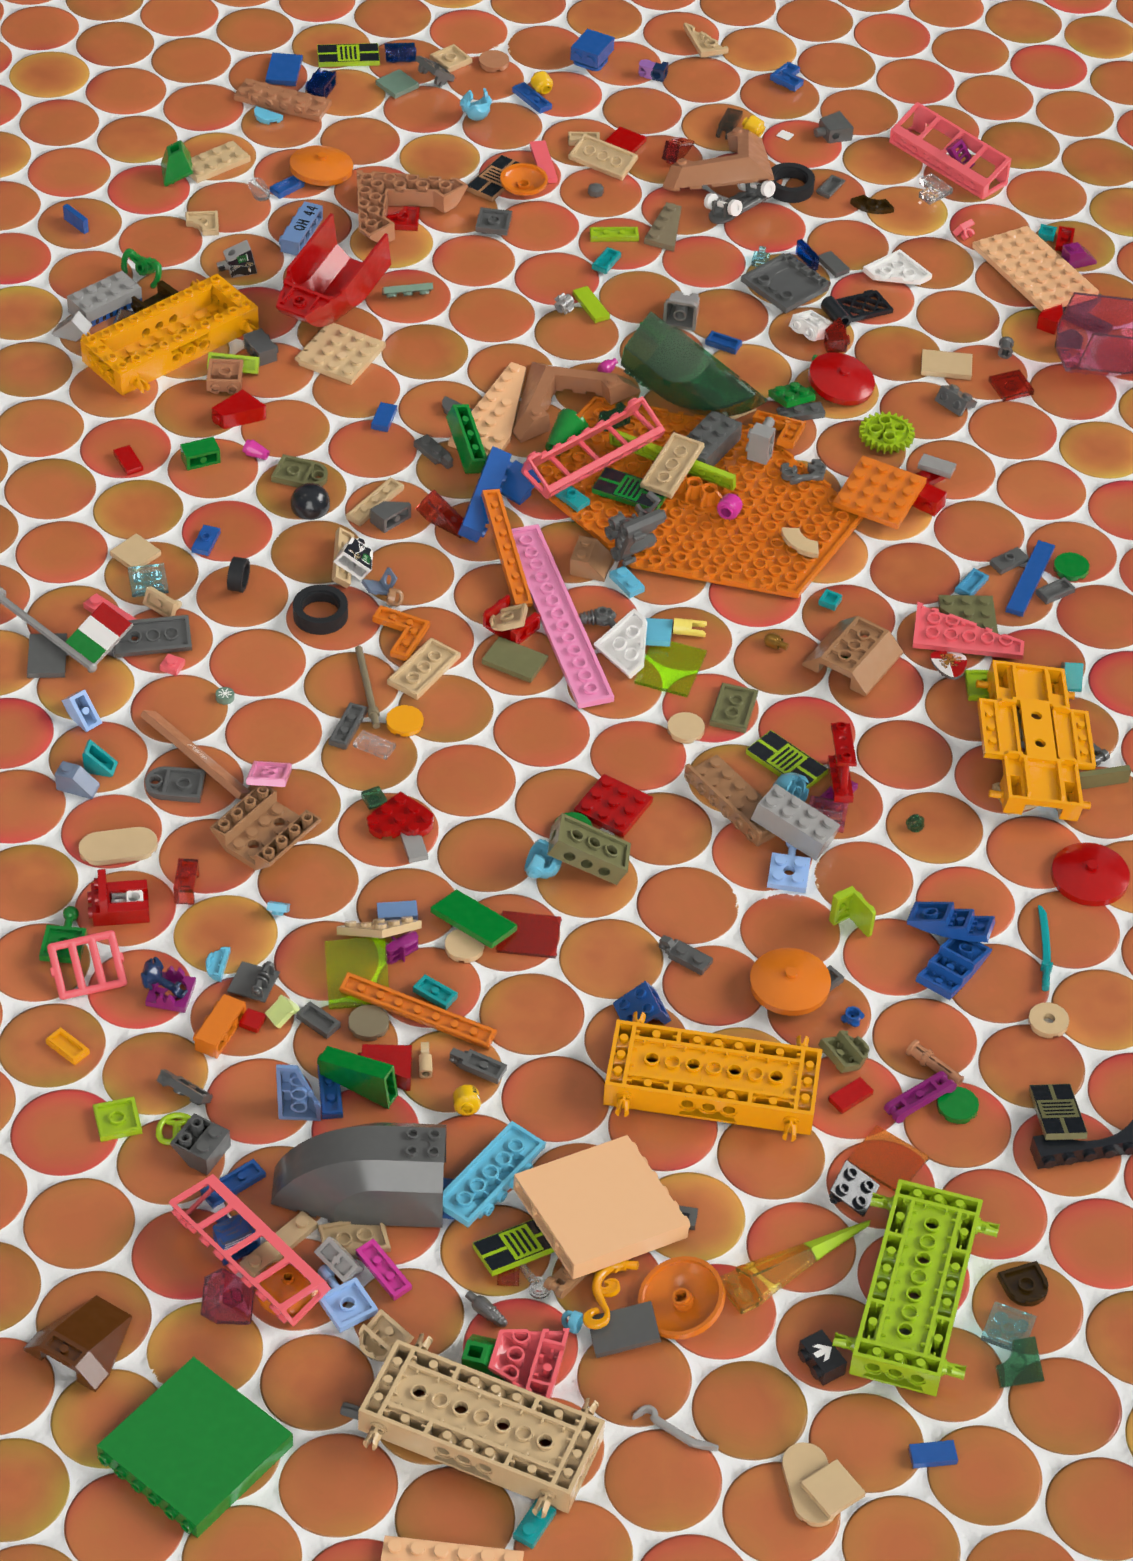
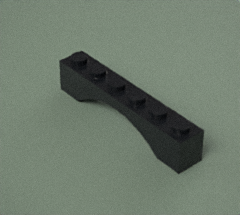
M1133 1120L1119 1133L1100 1140H1045L1044 1135L1033 1136L1030 1151L1037 1169H1049L1054 1166L1072 1165L1078 1162H1091L1095 1159L1133 1154Z

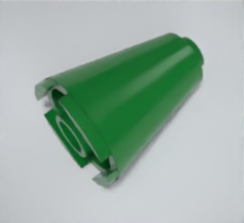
M562 409L557 415L546 442L545 448L547 452L552 450L556 444L567 442L566 440L569 437L580 435L584 429L589 427L587 421L583 417L579 418L574 410Z

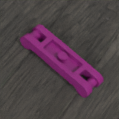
M940 1071L886 1103L884 1110L887 1114L892 1115L896 1123H902L910 1114L940 1096L952 1093L956 1089L957 1084L953 1080H949L948 1075L944 1071Z

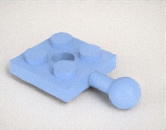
M786 842V846L789 848L788 854L772 852L767 888L806 893L811 858L795 856L797 848ZM789 870L792 871L794 874L787 875L784 872Z
M326 1264L318 1269V1274L331 1287V1290L318 1302L339 1333L378 1313L377 1306L357 1277L339 1285L334 1277L335 1273ZM345 1302H351L354 1304L351 1308H345L342 1306Z

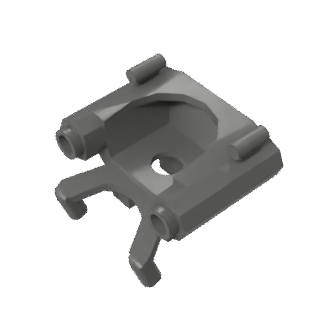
M649 491L646 497L654 502V504L650 508L642 509L639 503L636 504L634 509L638 517L634 513L631 518H626L619 511L617 515L608 519L609 526L605 527V534L609 540L615 539V547L611 548V555L616 562L623 560V566L637 561L636 557H632V555L655 545L657 539L651 532L667 519L664 510H655L661 499L652 491Z

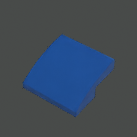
M515 460L509 472H505L507 478L504 485H500V488H503L501 492L503 496L521 505L531 496V490L534 486L521 473L524 465ZM534 470L528 471L538 483L541 482Z

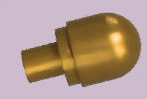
M768 633L764 637L765 645L772 649L779 650L781 648L787 650L789 644L784 642L783 638L775 633Z

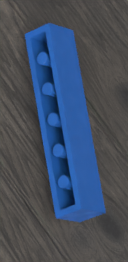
M492 446L458 535L476 543L480 537L484 538L488 529L485 525L489 524V520L481 496L482 490L500 489V492H502L503 488H500V485H504L507 475L505 472H509L512 462H510L512 454Z

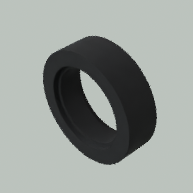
M781 163L771 168L774 175L772 182L775 184V192L772 196L774 199L786 203H799L812 196L815 175L808 167L798 163ZM783 178H794L802 181L805 185L791 188L782 186L776 181Z
M329 585L306 587L294 597V622L301 630L310 634L326 635L336 632L346 624L348 619L347 598L342 591ZM314 602H328L335 605L338 609L335 614L325 618L311 617L303 611L307 605Z

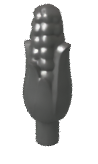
M471 1290L466 1293L465 1297L472 1302V1308L475 1312L501 1328L506 1327L508 1324L507 1319L486 1297L477 1296Z

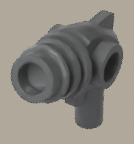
M598 607L594 609V612L591 609L590 612L584 611L579 614L582 624L585 625L587 623L588 625L596 623L599 626L609 625L612 628L617 624L614 621L617 614L611 608Z

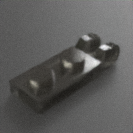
M728 108L719 123L716 137L720 138L722 131H725V139L728 140L727 133L737 127L743 116V111Z

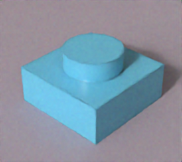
M269 901L267 902V910L272 911L273 915L283 916L284 913L290 911V903Z

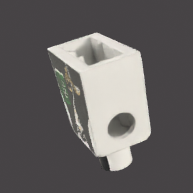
M351 538L343 546L333 562L362 581L372 570L373 551L365 545L363 539Z

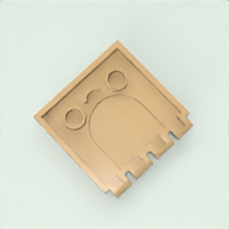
M332 323L324 326L300 351L295 360L302 367L352 385L385 349L386 342Z

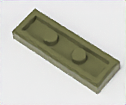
M1129 765L1079 772L1081 789L1128 783L1131 768Z

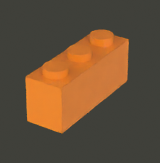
M226 994L220 1000H217L213 1011L205 1017L200 1030L197 1029L194 1033L195 1050L217 1059L238 1029L239 1021L246 1011V1002Z

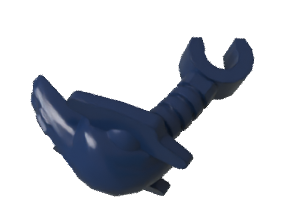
M157 957L147 960L141 973L144 988L152 990V984L158 983L171 990L178 998H183L188 990H182L179 987L181 982L173 983L162 977L164 966Z

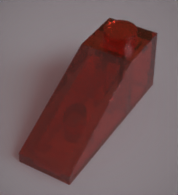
M683 137L666 140L662 159L671 165L676 163L678 159L686 156L695 141Z
M433 490L415 509L428 522L461 538L462 536L458 535L463 518Z

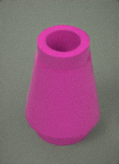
M248 439L242 452L246 453V456L267 460L270 454L269 450L253 439Z

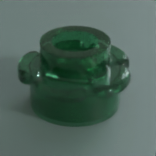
M919 814L910 816L906 820L907 828L912 832L921 831L924 828L923 816Z

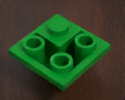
M181 140L167 146L162 158L161 170L165 187L193 174L190 152Z
M472 1334L466 1342L461 1364L505 1381L488 1369L497 1339Z

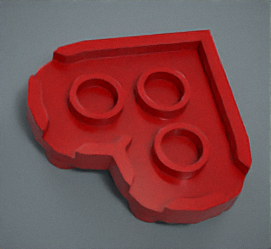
M401 791L367 817L369 832L379 839H382V836H392L393 839L400 836V832L407 836L420 835L423 837L433 829L434 823L433 813Z

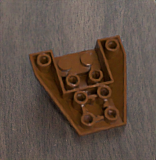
M96 1295L38 1331L24 1347V1351L41 1361L46 1355L74 1370L77 1382L96 1392L111 1373L131 1323L132 1315Z

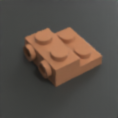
M209 359L206 379L207 391H211L214 394L219 392L235 394L242 390L244 361L237 359Z

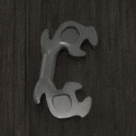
M812 459L811 464L808 463L807 470L809 474L800 475L797 474L798 469L796 465L789 467V463H783L780 467L781 478L790 481V485L809 480L822 481L824 480L826 466L820 459Z

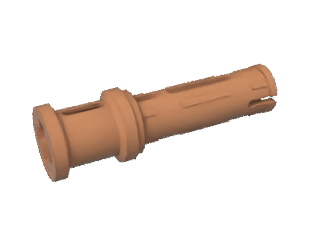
M917 1039L909 1045L906 1055L914 1057L920 1062L921 1066H928L936 1073L944 1071L948 1075V1079L953 1080L957 1087L961 1085L964 1076H961L935 1057L931 1049L927 1050L919 1044L920 1042Z

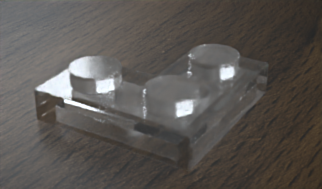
M933 173L920 178L919 184L926 189L919 192V198L929 205L953 193V188Z

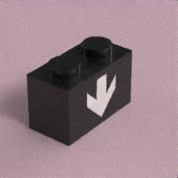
M820 1330L800 1340L798 1356L803 1363L808 1365L812 1376L816 1380L818 1379L824 1386L845 1375L847 1361L837 1348L832 1346L833 1343L824 1331Z

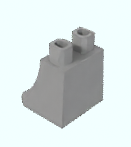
M682 291L671 293L664 303L663 326L695 331L699 313V295L696 293H692L690 296L683 295Z

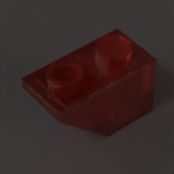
M837 318L825 329L824 346L827 353L847 352V345H850V336L846 334V325L843 324L841 318Z

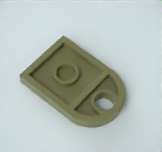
M283 454L271 476V482L299 487L305 483H316L324 486L328 481V470L319 462Z

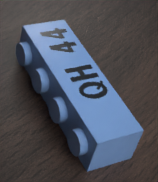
M304 201L302 206L298 208L297 214L292 217L290 225L286 226L284 234L279 238L281 252L298 255L323 219L322 205Z

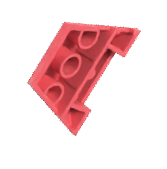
M563 1328L562 1331H549V1329H543L542 1331H528V1329L499 1330L488 1369L495 1375L518 1387L551 1399L563 1360L570 1328Z

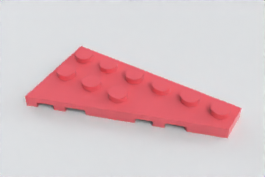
M917 602L912 648L1023 660V640L1007 634L1000 635L994 633L988 627L985 629L978 627L977 623L953 614H943L937 608L933 607L930 609L923 606V603Z

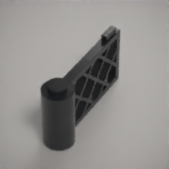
M868 290L861 294L839 299L828 296L821 303L822 310L840 329L846 328L851 322L891 314L894 310L877 290Z

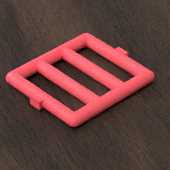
M113 930L47 945L52 967L50 968L51 976L55 979L58 995L61 1000L127 985V978L122 963L124 962L123 953L119 951L116 935ZM106 939L109 941L118 976L117 980L108 982L105 979L96 943ZM83 944L89 945L98 984L86 986L76 948V946ZM65 948L69 950L78 986L77 989L68 991L65 989L56 950Z

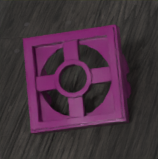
M170 966L166 972H162V977L173 983L181 982L188 992L183 998L175 1001L178 997L170 994L168 996L165 995L169 989L158 987V983L152 984L153 989L149 990L145 1005L185 1013L196 984V977L185 976V972L181 967L175 971L173 966Z

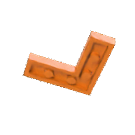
M756 410L752 423L763 424L766 417L773 418L775 420L773 428H776L777 431L782 430L777 438L776 445L785 449H793L805 429L806 422Z
M382 605L379 606L372 617V622L402 631V634L390 651V657L402 661H407L430 628V621Z

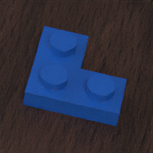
M786 62L770 75L771 81L794 92L804 84V80L796 76L800 73V67L790 62Z

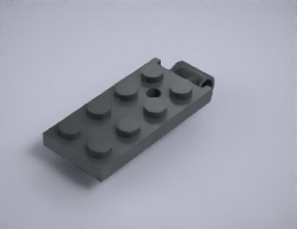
M188 615L128 620L134 626L114 646V658L191 651L192 643ZM136 636L138 640L133 641L131 638Z

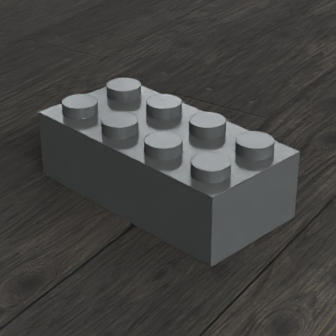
M712 410L686 436L704 443L705 447L697 460L715 466L741 439L742 423Z

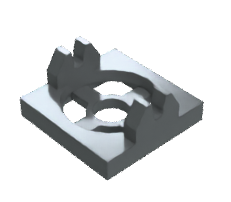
M422 56L416 57L415 61L419 63L418 71L423 74L429 71L435 75V85L442 87L446 84L447 80L454 81L455 76L439 63Z

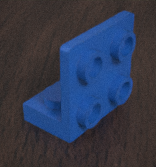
M646 981L613 1002L620 1020L632 1021L633 1013L637 1011L638 1020L642 1012L646 1014L645 1024L653 1018L656 1021L659 1019L664 1025L671 1021L657 991Z

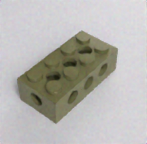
M561 813L551 826L547 855L617 885L628 872L631 843Z

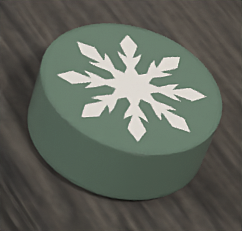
M229 687L219 688L216 691V701L223 705L232 703L234 701L233 689Z

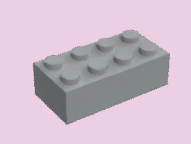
M777 784L758 803L751 817V820L815 861L834 840L840 824Z

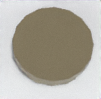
M375 1005L359 1006L351 1012L348 1028L353 1033V1036L360 1040H377V1037L384 1036L388 1031L389 1017L387 1012L381 1007Z

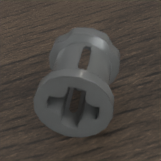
M1002 337L999 340L1000 348L998 355L1001 358L1008 359L1012 356L1014 341L1011 337Z

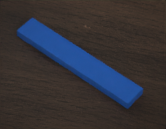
M1038 540L1006 607L1007 613L1020 617L1024 616L1054 552L1055 545Z

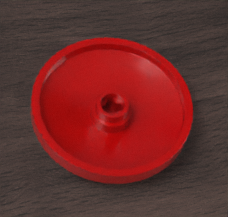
M833 352L819 355L812 361L808 371V379L812 388L824 399L839 405L853 406L864 403L870 398L875 387V379L870 369L860 360L843 353Z
M1076 843L1063 848L1057 853L1051 867V878L1056 889L1067 899L1086 906H1105L1116 902L1126 893L1130 881V871L1124 859L1112 849L1096 843Z

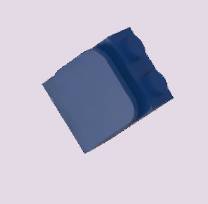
M587 29L571 46L570 60H573L576 66L591 71L601 70L608 62V56L614 51L615 37Z

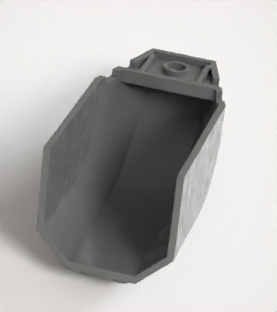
M374 1122L325 1132L307 1139L287 1152L275 1166L271 1204L295 1212L297 1210L304 1211L314 1218L316 1216L328 1219L330 1223L343 1221L351 1222V1224L380 1225V1223H383L385 1226L442 1228L447 1125Z

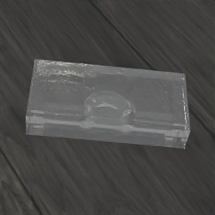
M362 730L353 741V747L387 760L396 748V743Z

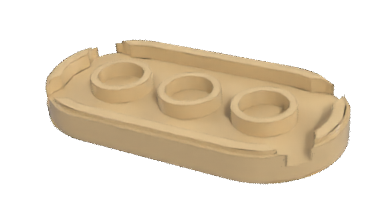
M145 827L93 832L86 835L80 841L79 855L83 861L86 860L94 866L140 861L151 857L152 853L156 852L158 840L156 834Z
M802 1442L790 1446L785 1451L782 1459V1471L797 1518L807 1522L810 1526L822 1527L830 1524L836 1516L828 1519L800 1485L801 1481L824 1468L829 1463L825 1453L819 1447L811 1443Z

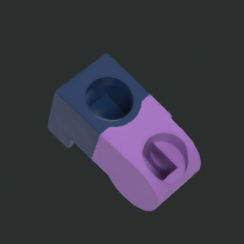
M647 59L641 60L639 62L638 74L646 79L664 82L668 74L669 62L663 61L661 64Z

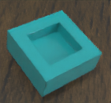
M1041 224L1038 236L1045 241L1053 242L1057 227Z
M826 589L820 597L818 605L835 611L842 601L843 595Z

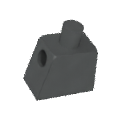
M838 111L820 119L819 128L814 129V136L816 138L823 136L827 143L851 141L854 127Z

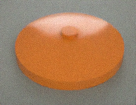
M322 145L307 146L298 149L290 157L289 167L291 173L299 180L317 186L337 185L348 180L353 173L352 159L345 152L337 148Z
M779 948L763 954L756 960L750 972L749 983L754 998L763 1007L781 1015L798 1016L811 1013L825 1003L830 993L831 977L826 965L815 955L796 948Z
M680 1256L660 1263L649 1272L641 1284L638 1304L648 1301L652 1302L661 1337L674 1340L688 1339L703 1333L718 1319L725 1303V1288L719 1273L711 1264L697 1257Z

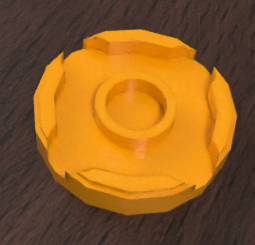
M401 705L391 709L386 717L388 730L395 735L397 733L403 737L419 733L424 724L422 712L408 705Z

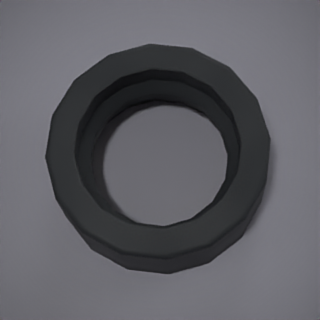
M232 558L227 575L228 590L245 591L250 573L249 559Z

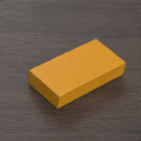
M61 1027L45 1039L48 1046L74 1066L90 1054L89 1048Z

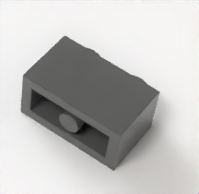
M262 328L243 334L246 351L250 356L260 357L259 367L277 361L278 347Z

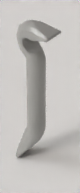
M643 1405L633 1414V1420L646 1413L651 1414L650 1420L653 1424L690 1447L709 1451H718L719 1449L718 1445L694 1439L659 1417L657 1409L652 1405Z

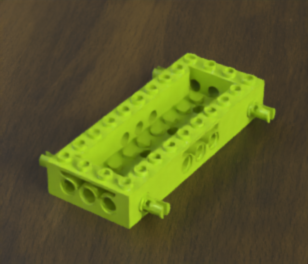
M902 1179L898 1180L895 1195L890 1198L873 1192L870 1206L887 1209L890 1214L859 1332L855 1337L835 1332L832 1345L852 1351L849 1374L932 1396H937L941 1376L950 1375L964 1380L967 1366L950 1363L945 1358L975 1234L984 1233L995 1238L998 1235L1000 1224L985 1222L979 1217L983 1203L982 1199ZM926 1224L936 1225L937 1228L931 1229ZM926 1258L929 1262L920 1263L917 1259ZM917 1293L920 1297L913 1299L908 1294ZM905 1328L911 1333L904 1335L899 1330Z

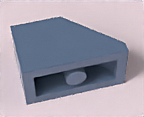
M62 761L55 773L56 790L93 799L100 787V783L80 765Z

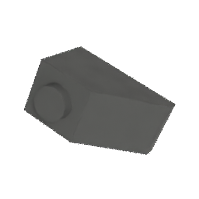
M383 501L370 509V522L383 533L411 518V504L409 502Z

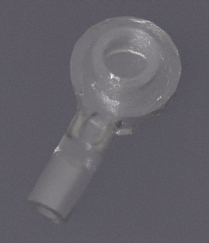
M527 1264L521 1265L519 1270L530 1283V1295L536 1299H544L549 1296L550 1291L543 1287L545 1279L539 1276L536 1277Z

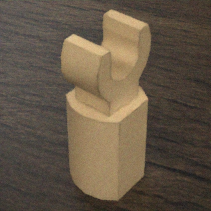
M421 1042V1054L419 1055V1077L425 1079L432 1077V1055L429 1054V1042Z

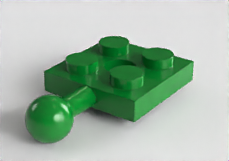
M791 382L789 385L776 386L774 389L768 390V396L784 407L790 408L815 401L816 391L812 386L805 388L798 382Z
M68 906L63 910L64 926H46L39 953L40 961L50 962L47 950L48 944L87 935V928L72 927L73 921L79 916V911L76 907ZM85 944L76 946L80 961ZM68 948L56 950L60 963L72 964Z

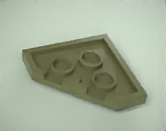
M939 595L938 604L941 613L946 615L953 614L977 623L978 627L984 629L988 627L992 629V632L998 634L993 596Z

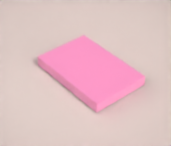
M254 761L247 776L246 785L285 787L292 771V764Z

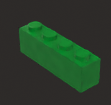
M469 404L452 405L446 419L465 474L481 473L487 456Z

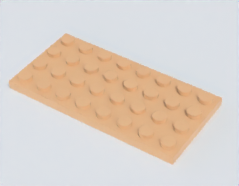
M1028 226L973 242L972 248L1041 312L1062 304V307L1085 301L1097 297L1099 294L1097 288Z

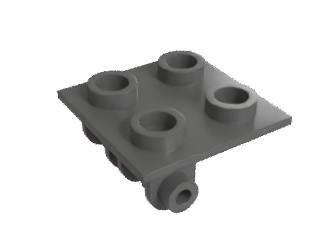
M242 961L227 992L265 1003L280 972L274 970V964L271 961H267L262 967Z

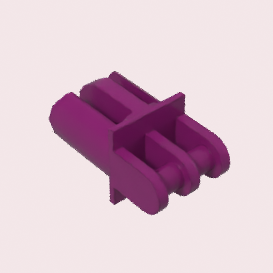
M409 931L397 939L392 936V942L385 946V962L393 964L400 959L405 962L407 955L418 950L417 932Z

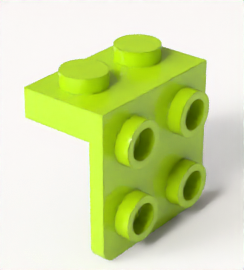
M853 886L836 892L833 895L829 917L832 925L834 926L850 918L867 937L872 936L876 916L875 908Z

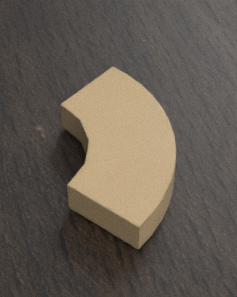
M781 528L782 538L789 547L791 546L801 555L818 558V541L806 538L799 528Z

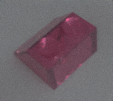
M220 1268L204 1277L201 1315L216 1324L249 1325L252 1322L255 1288L252 1286L249 1289L240 1280V1277L224 1268Z

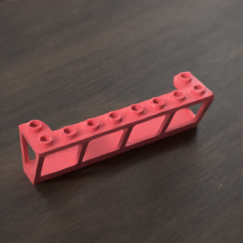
M919 102L915 103L891 129L889 140L891 144L982 200L1008 183L1011 158ZM914 113L913 125L908 129L903 128L901 125ZM933 128L952 139L943 150H939L923 140ZM915 130L921 134L919 136H916L910 131ZM956 139H962L967 149L975 153L965 165L946 154V148ZM979 157L995 165V171L988 178L970 169L971 165ZM996 178L1000 184L989 190L990 183Z
M642 396L638 399L635 397L628 401V406L623 412H616L609 417L610 419L606 421L601 420L596 423L595 427L584 429L580 435L569 437L566 440L567 442L556 444L548 452L545 450L541 453H536V451L530 453L527 456V460L523 463L524 466L521 469V473L548 499L661 438L665 429L644 397ZM641 404L656 424V428L639 413L638 410ZM634 415L649 432L628 443L612 426ZM607 429L623 446L599 458L583 441ZM576 445H580L594 461L570 473L555 456ZM548 460L566 476L549 486L537 469V466ZM529 470H534L544 488L528 473Z
M215 1175L208 1176L168 1202L173 1208L171 1213L193 1234L198 1232L201 1235L198 1239L207 1248L211 1245L215 1249L213 1254L220 1261L225 1259L228 1262L226 1266L235 1275L239 1272L243 1276L240 1280L249 1289L253 1286L257 1290L255 1294L263 1302L268 1300L271 1303L269 1308L284 1324L288 1321L294 1327L331 1289L319 1274ZM205 1186H209V1189L186 1212L177 1205ZM213 1191L218 1193L228 1203L226 1207L200 1223H195L189 1217ZM232 1210H235L256 1232L228 1250H223L203 1229ZM263 1237L284 1259L253 1278L231 1256L256 1239ZM292 1264L311 1284L280 1304L259 1284L286 1265ZM318 1290V1293L291 1318L286 1310L313 1291Z

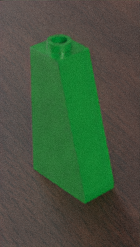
M327 1046L323 1053H320L318 1056L317 1064L319 1065L320 1075L380 1106L389 1109L398 1096L394 1065Z

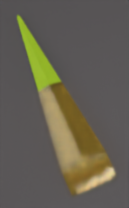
M871 1220L737 1266L735 1270L720 1276L724 1284L725 1295L740 1314L760 1306L816 1261L867 1228Z

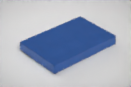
M272 53L265 83L296 86L303 55Z

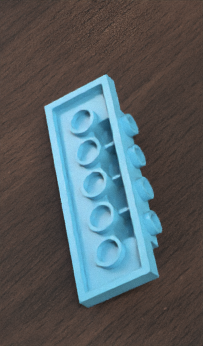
M511 1121L443 1190V1212L466 1227H469L477 1218L481 1219L484 1215L490 1216L495 1208V1204L497 1202L502 1203L507 1197V1191L510 1188L513 1189L514 1174L533 1168L532 1161L545 1148L546 1142Z

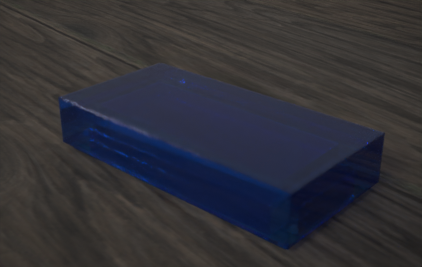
M803 239L797 240L796 254L809 268H812L814 271L818 270L820 257Z

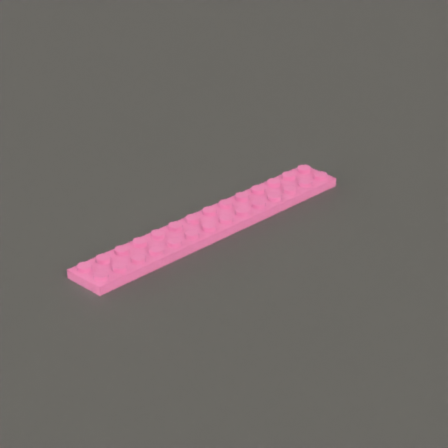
M539 525L511 529L534 607L540 615V621L578 709L614 702L613 692Z

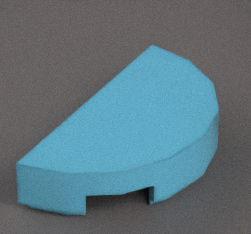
M258 106L254 109L256 120L263 124H270V122L276 121L279 123L283 120V115Z
M221 947L220 950L214 953L211 952L206 958V971L213 980L222 981L231 952L230 947Z

